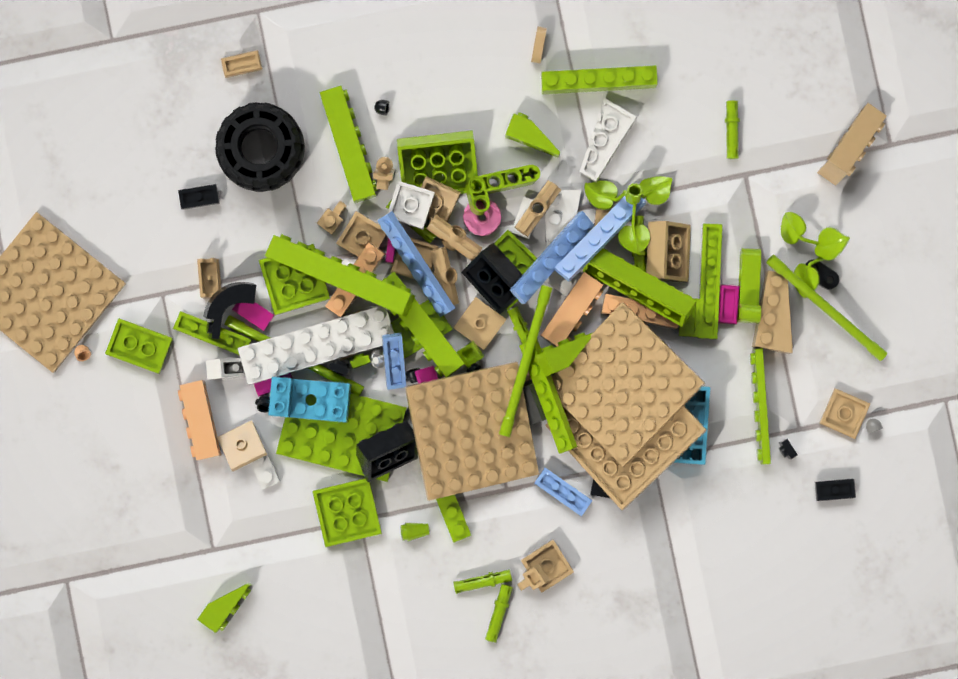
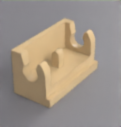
M197 259L200 297L203 299L211 298L221 288L219 259Z

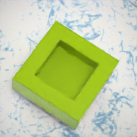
M474 340L457 351V354L467 368L484 357Z
M364 353L353 356L354 360L350 361L352 369L371 363L369 355L365 356Z

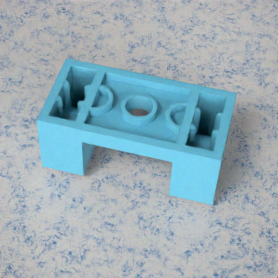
M272 377L268 415L348 423L351 384ZM310 394L315 395L317 399L316 403L312 406L306 403V397Z
M701 387L684 406L708 430L710 387ZM707 431L673 463L705 465Z

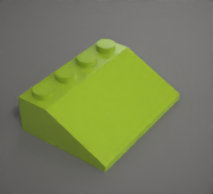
M473 130L397 139L401 182L421 188L427 176L464 194L466 193L465 187L469 180L478 176ZM471 183L472 189L479 191V185Z

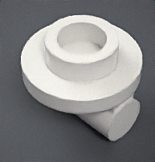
M376 349L371 354V364L375 368H382L384 366L382 349Z

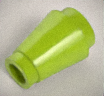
M405 523V525H401L402 540H407V542L429 535L428 524Z

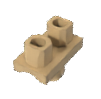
M381 157L377 161L373 173V179H377L376 189L388 190L390 180H393L395 169L393 168L392 160L388 157Z

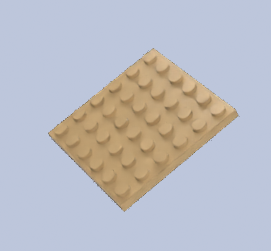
M36 212L0 256V331L52 373H55L126 283Z
M623 302L591 334V339L572 364L552 376L564 408L623 467L649 443L705 384Z
M518 362L405 386L428 501L539 475L523 390L510 437L499 434L519 369Z
M683 406L649 443L623 467L563 407L577 444V448L571 449L569 452L621 510H624L707 431L695 416Z

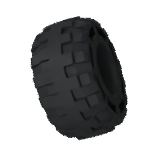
M266 102L248 103L233 110L221 123L222 125L219 131H217L215 139L216 157L224 174L236 185L254 192L273 191L291 181L299 171L305 152L304 138L297 122L282 108ZM256 129L268 130L277 140L278 147L275 156L264 164L251 163L242 153L244 138Z

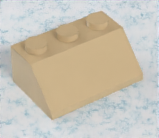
M670 221L648 222L650 240L647 246L646 273L657 277L661 281L688 282L691 225Z

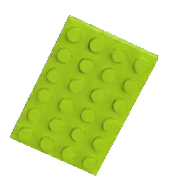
M313 394L306 397V403L310 406L314 405L317 401L316 396ZM351 394L348 423L285 417L276 454L364 476L356 456V444L363 439L375 436L380 431L392 428L397 423H402L406 407ZM390 472L376 479L388 482Z

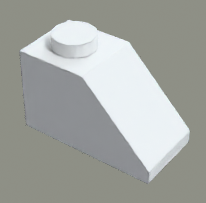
M241 358L206 361L207 380L246 377Z

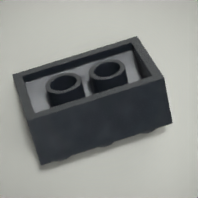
M491 243L461 273L500 315L517 300L510 289L523 274L494 243Z
M408 421L397 423L392 428L380 431L375 436L363 439L356 444V456L367 482L418 459L414 431Z

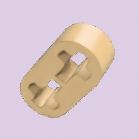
M537 27L531 62L541 63L547 28Z

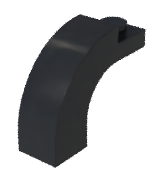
M249 282L231 283L213 294L205 307L203 315L206 319H211L210 322H207L206 332L209 333L210 338L220 339L222 316L228 307L236 303L254 304L256 284Z

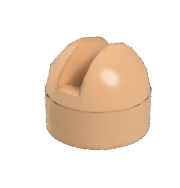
M81 344L75 348L74 355L78 361L82 362L90 358L91 352L86 345Z

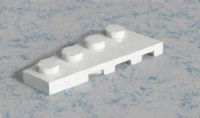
M604 98L580 173L597 183L637 117Z
M582 189L562 190L546 211V248L576 216Z

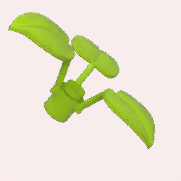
M663 176L646 178L640 184H630L627 191L624 190L618 197V189L610 181L601 180L597 181V183H585L584 188L587 199L598 209H610L613 201L617 202L624 196L626 201L633 205L632 226H624L618 233V240L625 249L634 254H639L647 248L650 233L644 225L635 226L637 203L640 202L641 198L645 197L647 202L653 205L665 203L670 196L672 178Z
M786 212L781 223V236L783 240L788 244H796L800 239L801 241L816 245L815 254L818 258L808 263V265L800 263L794 270V273L815 291L819 285L820 277L818 271L812 265L819 261H824V259H835L844 250L850 238L831 227L824 228L821 231L818 241L804 238L802 235L806 232V224L803 218L794 212ZM796 288V290L798 291V293H799L803 298H807L802 292H800V291Z

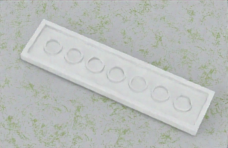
M379 306L239 347L238 352L247 383L251 385L272 379V377L282 376L383 346L382 335L394 334L387 309Z

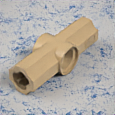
M548 180L514 228L528 237L546 214V211L559 195L561 189ZM539 204L543 207V211L536 213L532 209L533 206Z
M437 215L431 219L426 227L427 230L442 240L444 247L451 251L457 250L471 261L482 250L481 246L466 236V232L461 227L451 226Z
M446 247L432 249L430 252L435 269L433 274L453 305L458 304L459 300L455 287L458 276L456 270L450 266Z

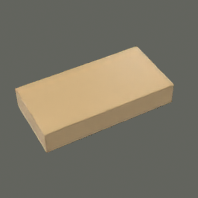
M258 50L221 58L225 78L263 70Z

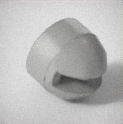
M870 419L866 424L868 434L883 428L881 422L877 419Z

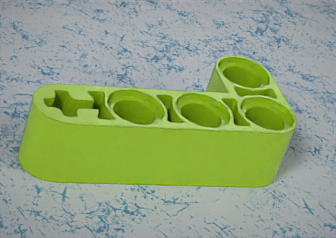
M526 165L471 178L465 187L471 212L475 215H483L489 209L490 200L488 194L534 184L540 177L539 168L535 165ZM529 172L530 174H533L534 176L531 178V176H525V175ZM508 175H513L516 178V183H511L508 180ZM495 179L498 182V186H491L489 180ZM471 183H477L480 190H473ZM476 202H482L484 204V209H478L476 207Z
M741 248L738 323L757 324L761 319V305H759L761 249Z

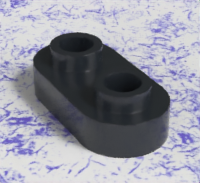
M820 261L814 264L820 277L819 286L830 290L839 284V276L835 271ZM828 276L833 278L832 283L827 282Z

